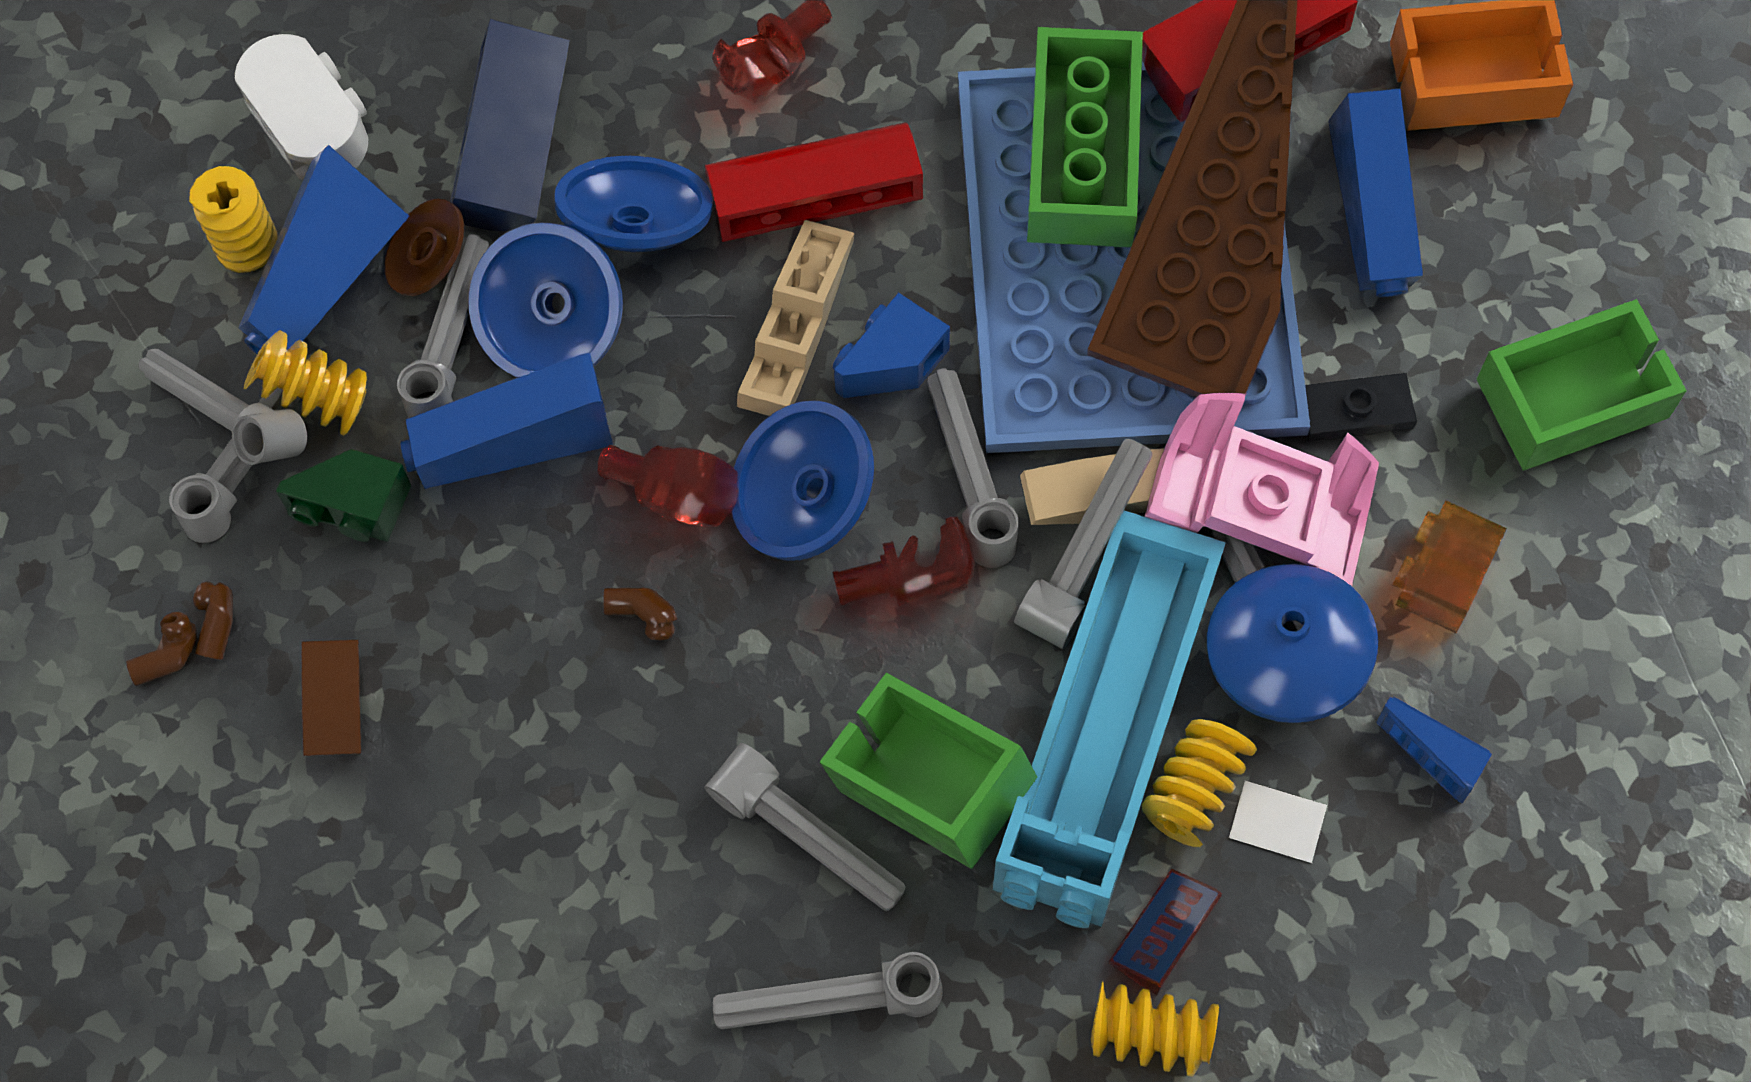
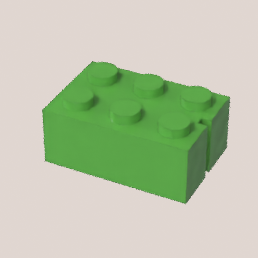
M1637 299L1489 351L1476 380L1523 471L1670 418L1687 390L1666 351L1663 349L1655 352L1641 376L1637 371L1643 368L1659 341Z
M885 673L856 712L879 747L874 752L860 728L849 722L820 760V764L839 792L973 869L1012 814L1017 797H1024L1038 777L1020 745L896 677Z

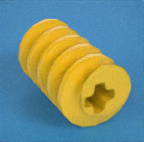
M218 166L204 172L191 187L189 202L193 206L196 219L206 234L214 253H216L218 261L226 269L237 273L252 272L262 268L270 257L278 239V233L254 180L246 172L229 166Z
M281 330L277 331L259 350L247 374L244 389H247L257 378L263 380L261 397L267 399L277 388L282 389V407L287 408L299 397L302 399L301 416L306 418L318 406L322 408L320 424L326 427L336 416L342 418L340 434L344 436L352 427L362 407L367 390L366 372L358 368L346 378L347 363L345 361L337 359L327 368L326 352L319 349L307 359V343L298 340L287 350V334Z
M1197 719L1191 720L1185 729L1187 738L1180 739L1174 748L1176 757L1169 758L1163 768L1166 776L1158 777L1152 785L1155 795L1147 796L1141 804L1143 813L1158 830L1169 838L1192 847H1201L1203 845L1198 837L1191 832L1193 828L1209 832L1214 826L1212 821L1202 813L1203 810L1208 809L1220 813L1225 807L1223 802L1213 794L1214 791L1218 790L1231 794L1236 788L1234 783L1224 775L1225 772L1228 771L1242 775L1246 770L1245 764L1235 756L1236 753L1253 756L1257 751L1255 744L1235 729L1215 721Z
M1102 981L1091 1034L1093 1055L1100 1057L1107 1044L1113 1042L1117 1061L1123 1062L1131 1048L1136 1047L1140 1066L1146 1067L1154 1053L1160 1052L1163 1070L1167 1072L1171 1071L1178 1057H1184L1187 1076L1193 1077L1202 1062H1207L1208 1064L1210 1062L1217 1029L1219 1005L1211 1004L1203 1018H1200L1196 1000L1189 998L1178 1014L1176 1013L1174 998L1171 994H1165L1155 1009L1152 1007L1149 990L1142 989L1133 1004L1129 1003L1126 985L1119 984L1110 999H1107Z

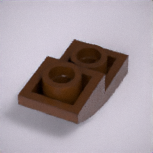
M359 639L302 641L303 756L357 754L362 752Z

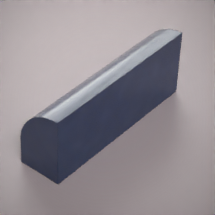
M490 19L481 44L450 202L460 210L464 225L491 231H511L520 226L532 224L537 219L570 40Z

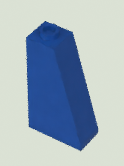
M1401 89L1348 93L1328 122L1359 290L1376 289L1377 297L1402 295L1408 293V286H1412L1423 276Z
M330 145L325 147L310 163L238 327L247 335L244 339L246 345L256 354H258L263 344L279 330L287 334V350L296 341H303L409 217L406 212Z
M590 352L574 356L406 419L409 439L400 441L407 472L417 471L424 489L613 446Z

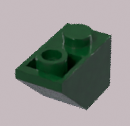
M350 449L280 481L276 492L288 511L287 514L297 522L314 527L318 526L319 522L338 527L342 534L358 541L367 542L370 537L388 542L411 488V483L401 463Z

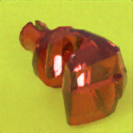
M806 0L784 19L773 13H766L757 22L758 35L739 40L731 46L720 39L714 48L712 61L726 89L734 95H740L753 103L763 101L772 95L791 78L798 66L805 60V50L802 43L824 25L831 22L832 14L823 0Z
M609 445L602 451L598 461V474L600 477L635 487L637 502L642 507L648 508L652 512L680 524L685 523L701 528L720 526L725 517L732 512L737 502L739 492L737 488V471L718 456L708 452L686 447L669 448L657 445L650 449L646 456L622 450L614 445Z
M958 517L945 519V524L940 527V550L935 562L929 567H922L917 564L919 559V540L916 536L912 535L905 544L899 558H897L893 541L882 544L884 554L879 555L881 561L839 572L838 570L833 571L841 606L846 605V603L889 593L890 598L896 597L898 607L907 604L912 607L954 596L966 590L975 572V560L965 526Z

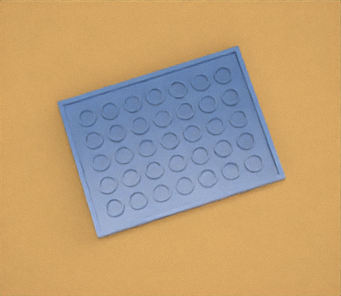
M1143 62L1141 74L1138 210L1134 240L1186 121L1184 120L1180 123L1161 98ZM1035 68L958 72V94L986 453L1121 446L1125 439L1134 440L1142 445L1167 443L1180 414L1196 397L1087 355L1089 344L1131 247L1027 242ZM1285 222L1279 317L1234 425L1264 438L1307 436L1310 429Z

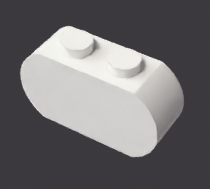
M279 34L257 41L243 53L238 61L235 70V81L244 97L246 106L298 179H304L310 163L328 145L353 167L357 168L365 157L368 148V135L361 117L367 114V111L362 101L351 87L343 91L337 80L341 79V76L326 52L317 55L305 38L290 34Z

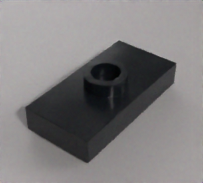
M1407 373L1305 385L1310 429L1307 435L1308 442L1342 438L1347 433L1351 436L1414 429L1417 423Z

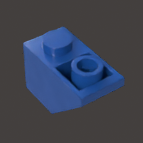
M898 292L887 307L881 304L873 311L865 325L866 332L855 345L848 343L837 355L833 363L835 393L843 398L919 388L949 351L950 326Z

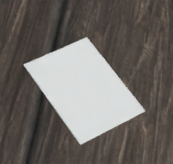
M1245 781L1229 838L1312 863L1327 805Z

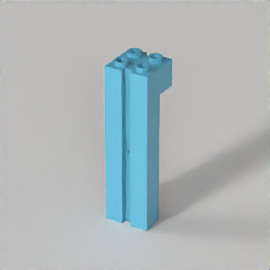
M1125 510L1123 511L1110 536L1032 763L1038 778L1024 797H1017L996 858L993 890L1002 893L1001 899L1004 902L1026 910L1034 909L1036 903L1040 902L1058 908L1056 918L1068 925L1078 928H1089L1090 923L1102 927L1226 542Z

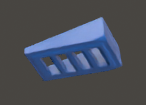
M1395 697L1388 699L1376 721L1396 743L1460 803H1463L1492 755L1486 748Z

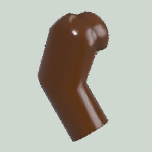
M206 581L197 586L193 597L194 606L199 610L206 611L195 654L223 660L233 622V593L228 586L221 582L214 585Z
M650 588L604 589L605 615H637L642 621L646 622L645 634L651 640H667L674 635L675 627L673 621L677 620L675 608L655 590Z
M182 612L167 614L160 622L163 636L157 650L126 661L129 675L135 686L177 672L184 667L197 641V628L194 623L190 622L186 614Z

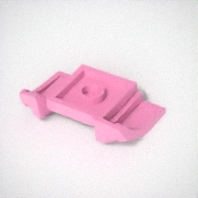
M1213 393L1199 395L1180 414L1160 458L1144 517L1198 533L1205 526L1298 561L1300 565L1312 566L1328 571L1352 586L1379 466L1376 458L1358 440L1347 433L1328 461L1322 460L1235 427L1234 425L1244 404L1246 394Z

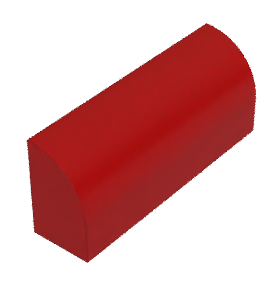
M1202 0L1143 32L1142 60L1157 92L1180 123L1188 117L1237 0ZM1297 0L1293 61L1350 31L1358 1Z
M906 122L705 165V173L709 189L712 193V202L722 242L803 225L804 220L819 222L923 199V171L911 130Z

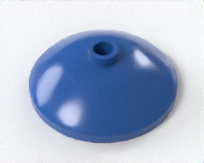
M613 156L589 161L566 173L560 179L555 189V210L560 220L566 226L584 233L601 247L624 252L656 251L679 245L701 231L709 222L712 214V193L708 185L698 175L678 164L651 157Z
M532 223L515 228L498 238L486 250L473 273L469 290V314L476 338L484 352L496 365L517 378L589 352L595 366L611 348L621 324L623 311L622 289L613 263L595 241L569 226L555 223ZM558 293L564 298L565 302L563 310L559 313L552 306V300Z
M803 401L776 411L752 432L742 447L732 472L730 507L737 529L753 548L780 560H803L830 549L852 529L866 506L874 476L873 451L869 438L861 424L852 415L836 405L822 401Z
M1283 564L1270 566L1252 572L1240 579L1225 592L1215 606L1207 632L1208 659L1212 672L1221 688L1233 701L1247 711L1278 722L1301 723L1314 721L1332 715L1346 707L1366 687L1375 668L1378 652L1376 623L1362 596L1338 576L1307 565ZM1294 620L1301 623L1303 627L1293 632L1286 630L1283 624Z

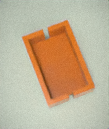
M1500 0L1400 9L1390 41L1397 82H1402L1400 89L1407 131L1559 117L1572 89L1573 81L1565 45H1559L1562 32L1555 0Z

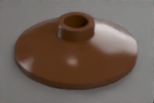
M431 199L414 208L408 214V219L396 231L389 243L385 258V275L390 287L401 295L417 296L435 287L449 272L459 254L464 237V220L458 207L448 200Z

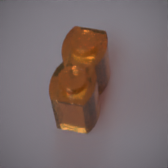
M1446 500L1439 515L1428 511L1414 541L1424 546L1417 560L1406 555L1392 584L1402 590L1395 605L1457 633L1507 528Z

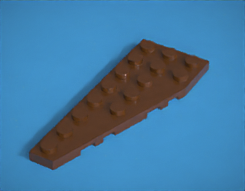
M1237 0L1087 349L1088 356L1196 398L1201 394L1213 393L1247 394L1280 313L1297 0Z

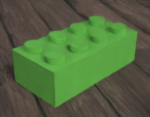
M1038 27L1027 242L1132 247L1138 210L1143 32Z

